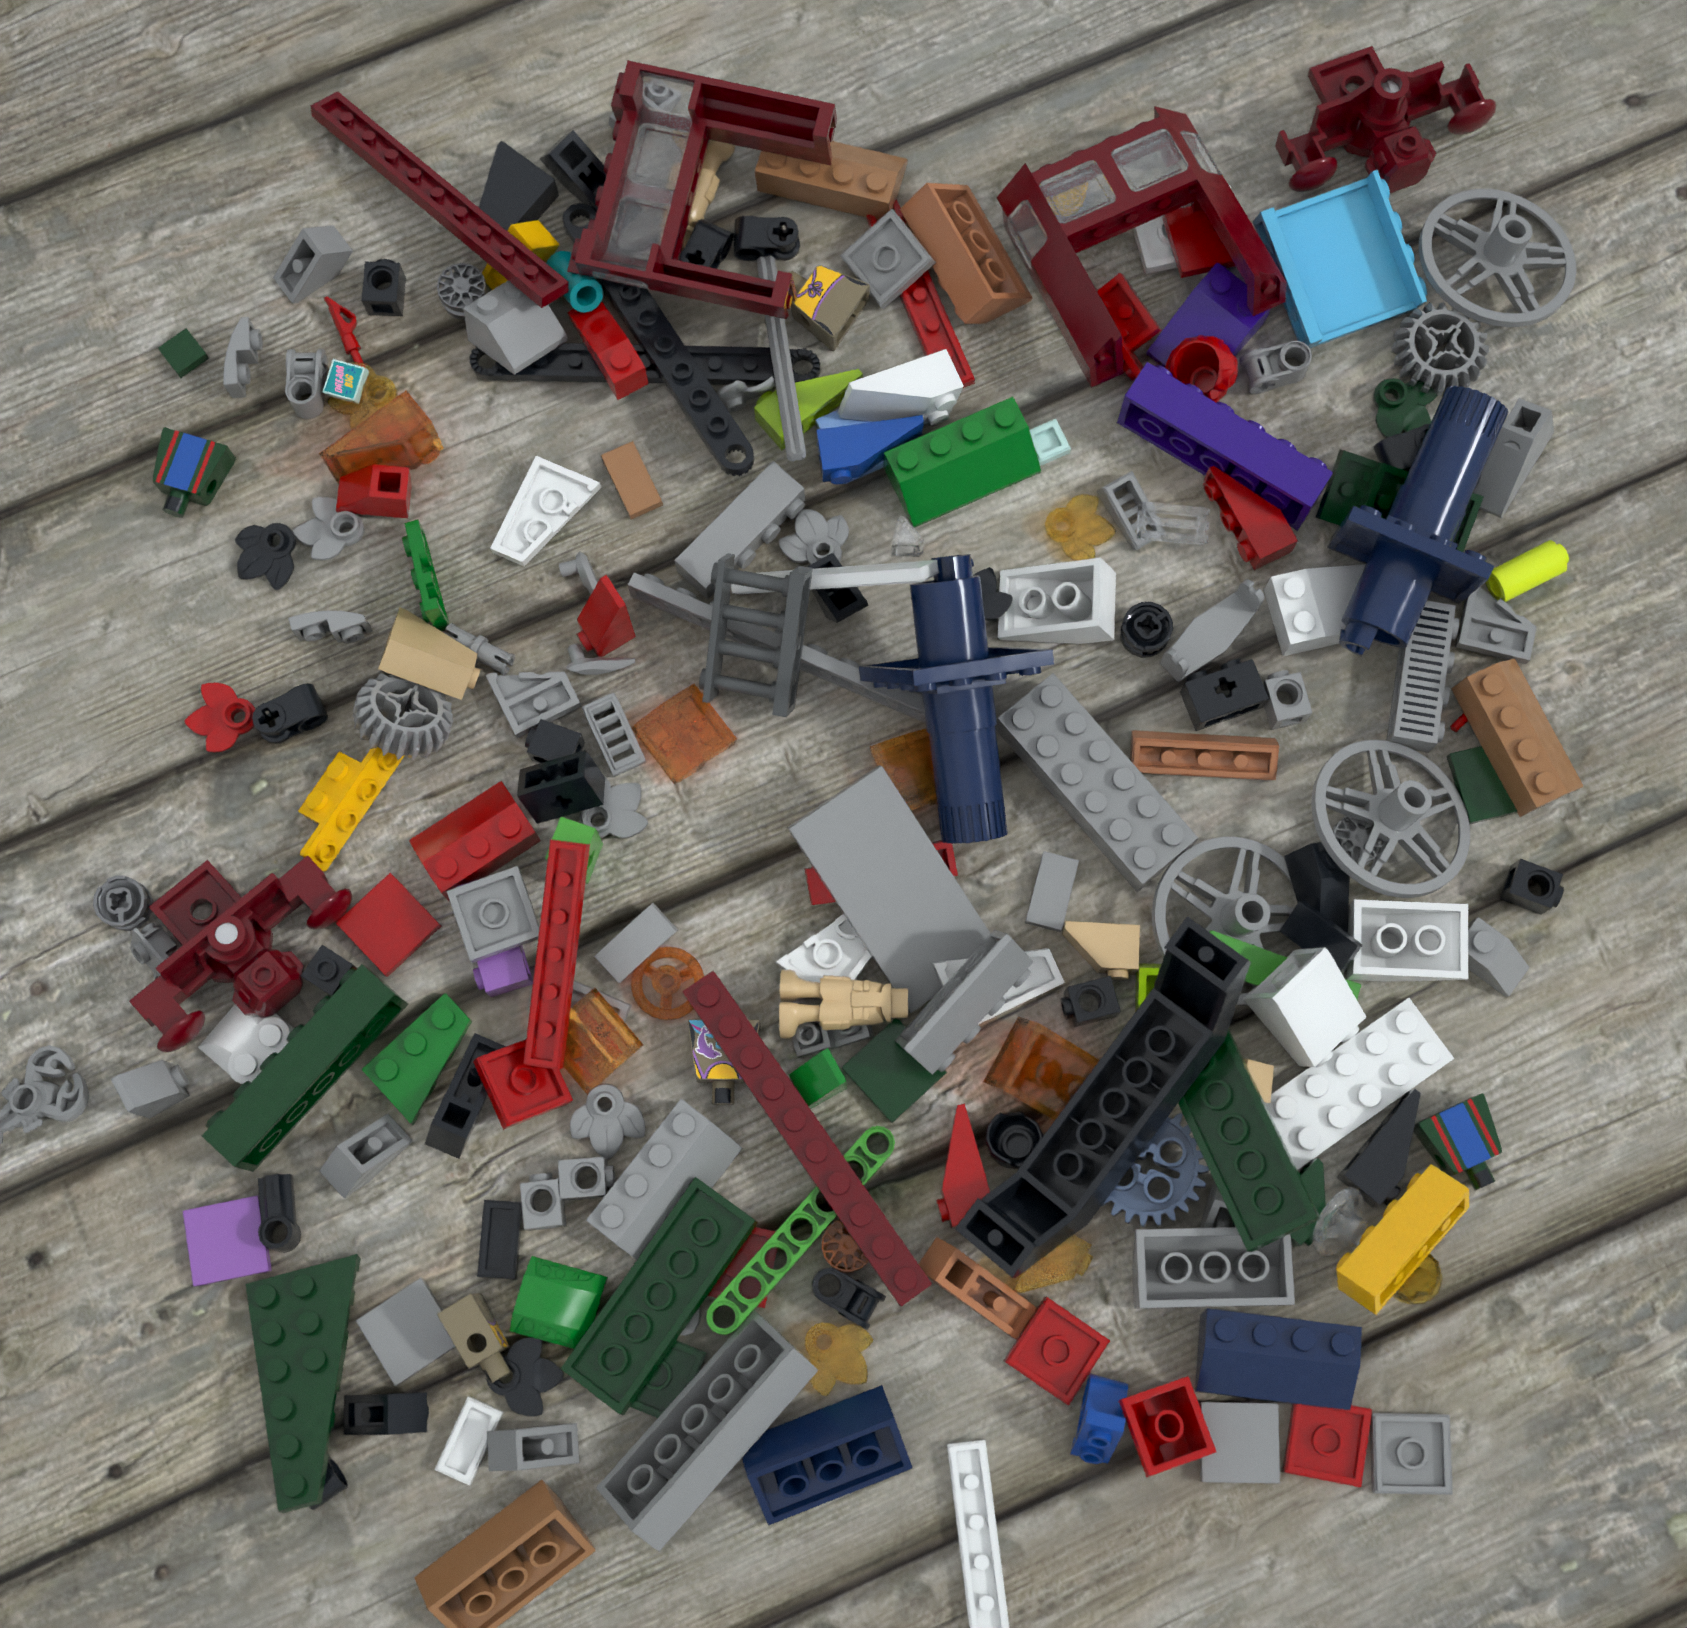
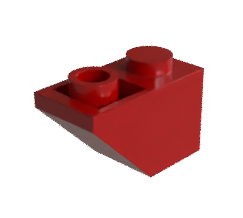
M372 464L341 476L339 479L336 512L349 511L353 514L408 519L412 490L409 467Z

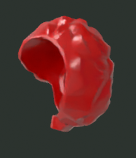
M1198 335L1185 338L1171 351L1166 362V369L1172 373L1175 379L1184 384L1195 385L1203 392L1204 396L1217 403L1235 383L1238 376V361L1231 353L1230 348L1224 344L1223 340L1215 336Z

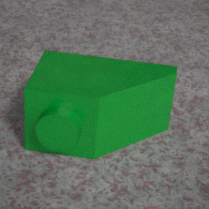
M828 1048L789 1074L791 1082L810 1109L847 1089V1080Z

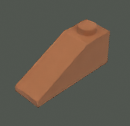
M938 1237L935 1238L919 1262V1266L931 1281L1015 1340L1037 1309V1307L959 1249Z

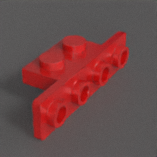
M1119 273L1098 289L1097 292L1121 333L1124 359L1123 369L1133 381L1143 369V365L1134 351L1162 330L1126 277Z

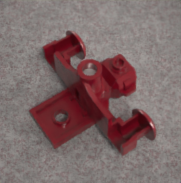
M1373 46L1309 69L1308 78L1322 104L1316 107L1309 133L1289 140L1284 130L1279 131L1275 147L1284 166L1292 164L1296 171L1289 180V187L1296 192L1312 191L1328 182L1335 174L1338 162L1334 157H1326L1324 152L1343 146L1345 151L1351 154L1369 157L1364 166L1368 175L1372 171L1378 170L1380 178L1387 182L1390 193L1418 184L1427 175L1430 165L1436 156L1430 140L1423 138L1416 126L1409 127L1412 120L1450 107L1454 116L1447 125L1448 131L1454 135H1465L1480 129L1489 122L1496 111V102L1492 99L1484 98L1478 87L1480 82L1470 63L1465 64L1459 79L1441 84L1439 80L1445 67L1442 61L1412 72L1400 71L1395 68L1384 69ZM1354 83L1360 87L1349 92L1345 86Z

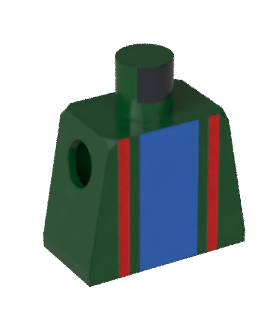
M163 427L153 473V483L162 493L168 495L162 510L169 515L183 518L189 501L208 506L235 463L236 458L228 446Z
M1483 1093L1415 1123L1413 1132L1441 1171L1449 1176L1465 1171L1474 1190L1495 1182L1486 1160L1502 1153V1148Z

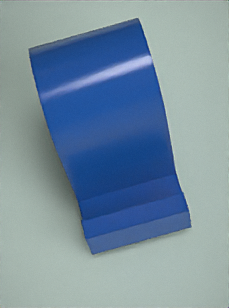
M1089 1374L1083 1394L1076 1437L1073 1438L1070 1454L1079 1456L1083 1461L1091 1464L1109 1463L1124 1432L1126 1418H1123L1124 1414L1119 1400L1127 1397L1128 1383Z

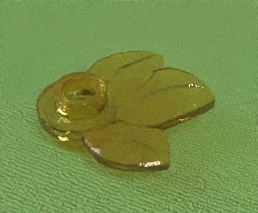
M348 362L369 370L359 404L331 396L328 398L327 403L338 413L350 415L351 429H365L372 426L378 420L381 411L389 409L395 403L397 389L389 378L377 376L368 364ZM377 391H386L382 399L374 398Z
M1082 494L1073 497L1066 507L1052 510L1045 521L1047 535L1052 540L1061 543L1065 555L1074 561L1095 558L1094 546L1106 543L1116 533V529L1109 521L1095 514L1099 498L1094 495ZM1058 522H1065L1068 524L1069 529L1060 531L1056 524Z
M821 1322L809 1329L805 1337V1347L810 1355L809 1361L818 1369V1372L810 1380L818 1393L827 1396L833 1389L837 1379L849 1384H865L867 1382V1365L860 1352L871 1345L873 1338L864 1328L855 1324H847L837 1328L831 1323ZM822 1334L830 1336L832 1340L831 1346L825 1350L817 1346V1338Z

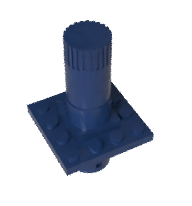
M1447 387L1407 478L1400 487L1386 519L1381 518L1382 513L1372 507L1361 505L1358 508L1353 506L1332 535L1327 548L1366 564L1341 619L1346 628L1345 630H1340L1339 644L1348 651L1361 657L1365 649H1370L1373 640L1394 647H1407L1431 592L1460 604L1489 579L1494 565L1487 563V558L1478 552L1465 550V553L1456 550L1458 544L1453 541L1466 514L1465 509L1508 415V409L1499 400L1468 387Z
M963 554L931 558L932 560H937L939 573L934 576V580L909 584L918 658L859 666L860 681L873 682L874 688H900V690L922 693L926 729L930 739L942 842L962 844L993 840L1008 834L995 727L997 719L993 686L1006 684L1008 674L1019 673V676L1040 674L1041 666L1054 665L1053 649L988 647L980 576H973L972 567L974 562L971 555Z

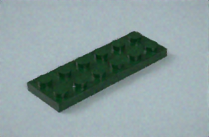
M1228 1029L1225 1041L1178 1104L1246 1250L1251 1253L1321 1218Z
M695 1177L560 1369L619 1415H625L752 1233L758 1221Z

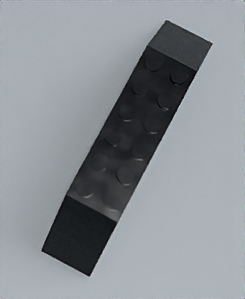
M1188 916L1164 946L1166 952L1154 988L1015 1174L982 1199L977 1198L955 1228V1230L1012 1278H1017L1091 1221L1225 1041L1251 962Z

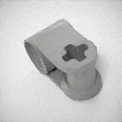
M1298 340L1269 348L1255 349L1244 354L1239 360L1241 366L1246 368L1250 380L1248 385L1249 392L1251 394H1260L1277 387L1301 381L1306 375L1312 354L1309 346ZM1295 358L1300 361L1301 365L1291 366L1286 362V359Z
M288 349L286 353V396L299 417L304 419L315 418L320 415L324 408L325 394L322 391L328 374L326 351L318 349L316 353H296L295 349ZM304 394H311L308 399L299 401V398Z

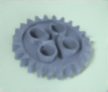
M1182 1113L1177 1114L1173 1119L1168 1116L1137 1158L1145 1160L1148 1155L1153 1156V1163L1156 1166L1177 1171L1180 1177L1177 1179L1172 1178L1154 1169H1149L1147 1174H1143L1141 1166L1133 1163L1130 1167L1134 1173L1132 1182L1126 1186L1117 1185L1102 1205H1107L1110 1202L1114 1204L1111 1211L1112 1216L1115 1217L1122 1210L1125 1211V1222L1127 1224L1132 1221L1135 1215L1139 1216L1141 1227H1145L1148 1217H1153L1156 1225L1159 1227L1162 1222L1161 1215L1167 1214L1169 1219L1175 1222V1209L1179 1208L1187 1214L1189 1209L1185 1201L1187 1199L1195 1202L1200 1200L1193 1190L1194 1187L1206 1188V1183L1198 1178V1174L1209 1173V1168L1199 1164V1161L1204 1158L1201 1151L1196 1150L1198 1145L1195 1138L1190 1137L1192 1132L1189 1126L1182 1127L1180 1125L1183 1119ZM1167 1144H1176L1182 1149L1183 1153L1179 1161L1167 1163L1161 1158V1150ZM1157 1179L1165 1180L1170 1185L1168 1196L1163 1199L1151 1197L1148 1193V1188L1152 1181Z

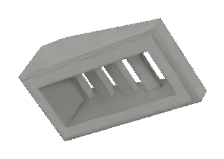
M1133 471L1096 491L1134 551L1166 534ZM1125 487L1128 494L1117 499L1114 493ZM1133 500L1136 506L1124 512L1121 505ZM1141 512L1144 517L1130 524L1128 518ZM1148 523L1152 529L1138 537L1135 530Z
M615 693L606 695L582 707L613 777L646 763V759ZM612 709L615 710V713H612L597 721L595 720V717L603 713H606ZM620 721L622 726L602 735L601 729ZM624 735L627 736L628 740L608 748L607 743ZM630 748L633 749L634 754L619 761H614L613 756Z

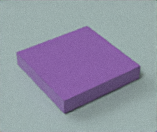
M258 1195L183 1211L193 1286L198 1287L272 1271L269 1248L262 1244L258 1236L261 1224Z

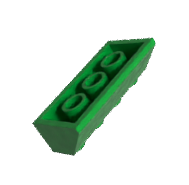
M1010 397L884 452L883 468L913 528L1041 473L1029 427L1014 397Z

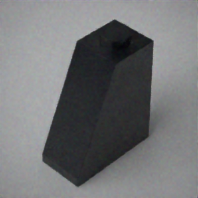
M501 140L496 147L479 208L505 230H508L511 224L538 220L557 199L559 193L553 177Z

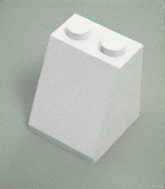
M1325 947L1294 950L1260 985L1256 986L1243 998L1299 1066L1320 1067L1329 1061L1334 1054L1332 1050L1340 1042H1346L1355 1036L1359 1031L1358 1025L1366 1018L1333 957Z

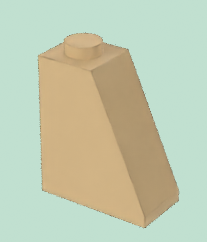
M399 607L378 670L462 700L466 688L474 689L480 673V669L475 667L478 655L476 652L408 610Z

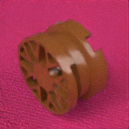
M840 1220L834 1221L827 1227L822 1237L821 1248L825 1260L831 1267L840 1272L851 1273L862 1269L869 1263Z

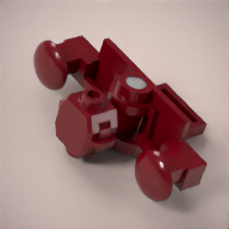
M307 855L279 879L274 873H271L241 897L216 868L206 860L150 905L151 911L182 945L155 968L160 976L129 1000L151 1027L155 1025L163 1034L157 1044V1049L161 1052L176 1051L189 1044L199 1034L205 1022L204 1012L199 1010L187 1014L180 1004L210 979L218 983H233L235 990L232 1001L245 1016L258 1015L259 1017H269L278 1012L300 993L303 986L301 974L304 971V965L292 951L279 952L278 949H272L273 933L271 929L303 903L312 912L306 923L308 928L319 930L332 925L349 908L352 901L350 889H342L336 892L328 884V880L322 870ZM201 903H209L213 907L211 915L204 920L195 919L193 917L195 907Z

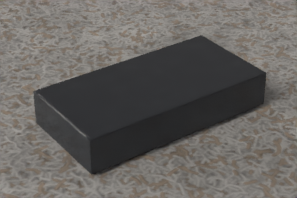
M1305 900L1297 903L1280 929L1281 933L1302 949L1325 947L1330 952L1342 975L1362 947L1359 941Z
M484 1200L477 1277L517 1279L523 1215L522 1202Z

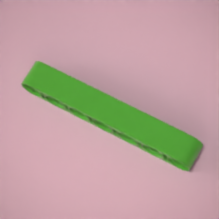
M870 1127L843 1156L848 1164L854 1163L860 1166L863 1172V1177L860 1181L864 1186L890 1158L895 1146L894 1136L885 1127ZM879 1135L885 1138L888 1144L887 1151L879 1155L871 1153L866 1144L871 1136ZM817 1187L813 1189L707 1310L706 1319L711 1330L719 1335L734 1333L837 1218L834 1211L824 1212L816 1205V1198L821 1193ZM798 1220L809 1222L813 1230L812 1235L804 1241L793 1238L790 1229L794 1222ZM774 1248L781 1249L787 1256L785 1266L778 1270L770 1269L765 1264L767 1252ZM748 1277L755 1278L761 1283V1292L753 1299H746L739 1292L740 1283ZM723 1306L732 1308L735 1313L734 1323L725 1329L717 1327L713 1320L715 1311Z

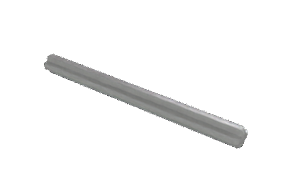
M770 255L759 257L756 261L759 278L775 281L777 276L775 258ZM765 315L787 459L792 462L803 460L806 457V449L785 319Z

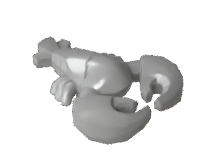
M50 1045L37 1049L29 1057L26 1065L24 1084L21 1085L17 1078H13L12 1082H9L6 1088L2 1090L1 1095L8 1103L0 1111V1144L3 1142L4 1132L23 1126V1132L28 1133L43 1124L41 1118L44 1116L60 1122L74 1121L84 1112L88 1103L89 1090L85 1079L79 1073L72 1075L74 1080V1089L72 1091L73 1084L68 1080L65 1081L61 1088L54 1083L42 1081V1076L51 1078L65 1076L64 1070L57 1069L59 1064H64L71 1071L75 1070L72 1058L64 1050Z

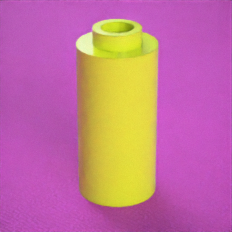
M1548 540L1493 568L1489 579L1486 581V586L1496 600L1501 598L1507 602L1566 572L1567 563L1569 562L1568 553L1563 545Z

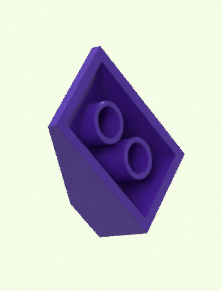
M1217 262L1190 293L1147 350L1146 354L1166 368V362L1171 351L1185 338L1204 335L1215 336L1223 340L1224 344L1230 348L1231 353L1236 356L1266 322L1271 309L1253 316L1247 307V284Z

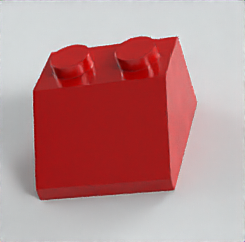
M1189 1376L1119 1400L1146 1478L1217 1452Z

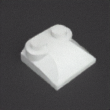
M234 1005L198 1048L225 1070L233 1080L242 1085L246 1081L252 1082L260 1074L261 1070L259 1068L269 1055L274 1052L278 1054L288 1044L286 1038L294 1027L277 1013L269 1017H259L258 1015L245 1016Z

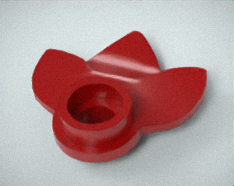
M216 682L205 683L201 685V694L207 705L194 711L184 721L196 734L207 736V752H223L235 744L240 734H245L254 727L252 717L256 708L248 700L238 698L235 691L226 684ZM239 712H244V720L236 723L234 721L235 715Z

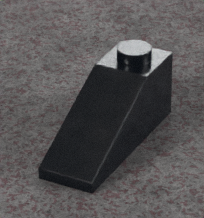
M572 130L562 136L540 160L567 190L582 203L593 207L597 212L598 207L595 205L596 193L599 186H604L607 176L604 173V164ZM628 199L622 203L615 229L617 234H621L644 211L635 200Z
M1322 842L1311 843L1285 855L1297 903L1305 900L1348 933L1350 876L1333 861Z
M474 1033L433 1118L425 1145L460 1159L488 1097L473 1061L477 1057L506 1046Z
M1416 1089L1404 1094L1337 1176L1341 1182L1371 1207L1380 1206L1382 1203L1387 1206L1401 1191L1397 1184L1404 1177L1421 1093Z

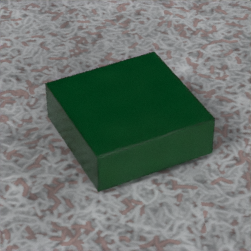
M187 328L158 347L161 354L180 378L209 359L206 352Z

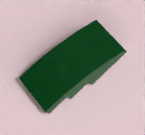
M1340 449L1332 470L1333 474L1328 481L1315 518L1340 525L1353 506L1360 508L1361 505H1365L1382 513L1381 518L1386 519L1409 471ZM1472 493L1465 509L1466 514L1453 541L1458 544L1456 550L1464 551L1484 496Z

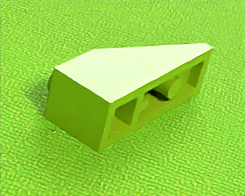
M859 369L795 383L803 434L816 425V419L831 413L840 406L849 382L863 378V373ZM768 391L756 402L754 407L755 421L783 451L785 449L777 391Z

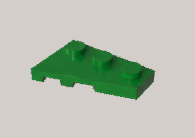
M418 519L404 523L407 536L402 537V542L407 557H412L415 569L410 571L416 590H420L422 602H419L423 619L427 623L431 622L438 630L445 631L449 621L425 531Z
M444 993L361 1070L409 1123L414 1125L420 1114L419 1111L427 1097L433 1092L440 1074L454 1055L472 1020L448 994Z

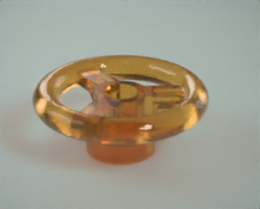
M676 947L658 948L633 971L631 990L634 1000L646 1014L661 1020L681 1018L689 1014L693 1008L686 1001L681 1006L672 1009L673 995L679 991L683 982L693 978L695 983L704 977V973L696 958L687 951ZM662 958H675L685 963L688 967L678 971L670 965L655 968L651 964ZM643 975L651 979L654 990L661 995L660 1008L650 1003L644 995L642 988ZM667 976L672 977L674 984L670 988H663L661 986L662 979Z

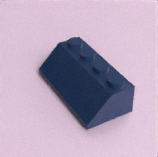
M1207 1308L1200 1314L1195 1392L1350 1410L1360 1370L1362 1327Z
M882 1385L766 1430L742 1457L747 1477L768 1526L913 1469Z

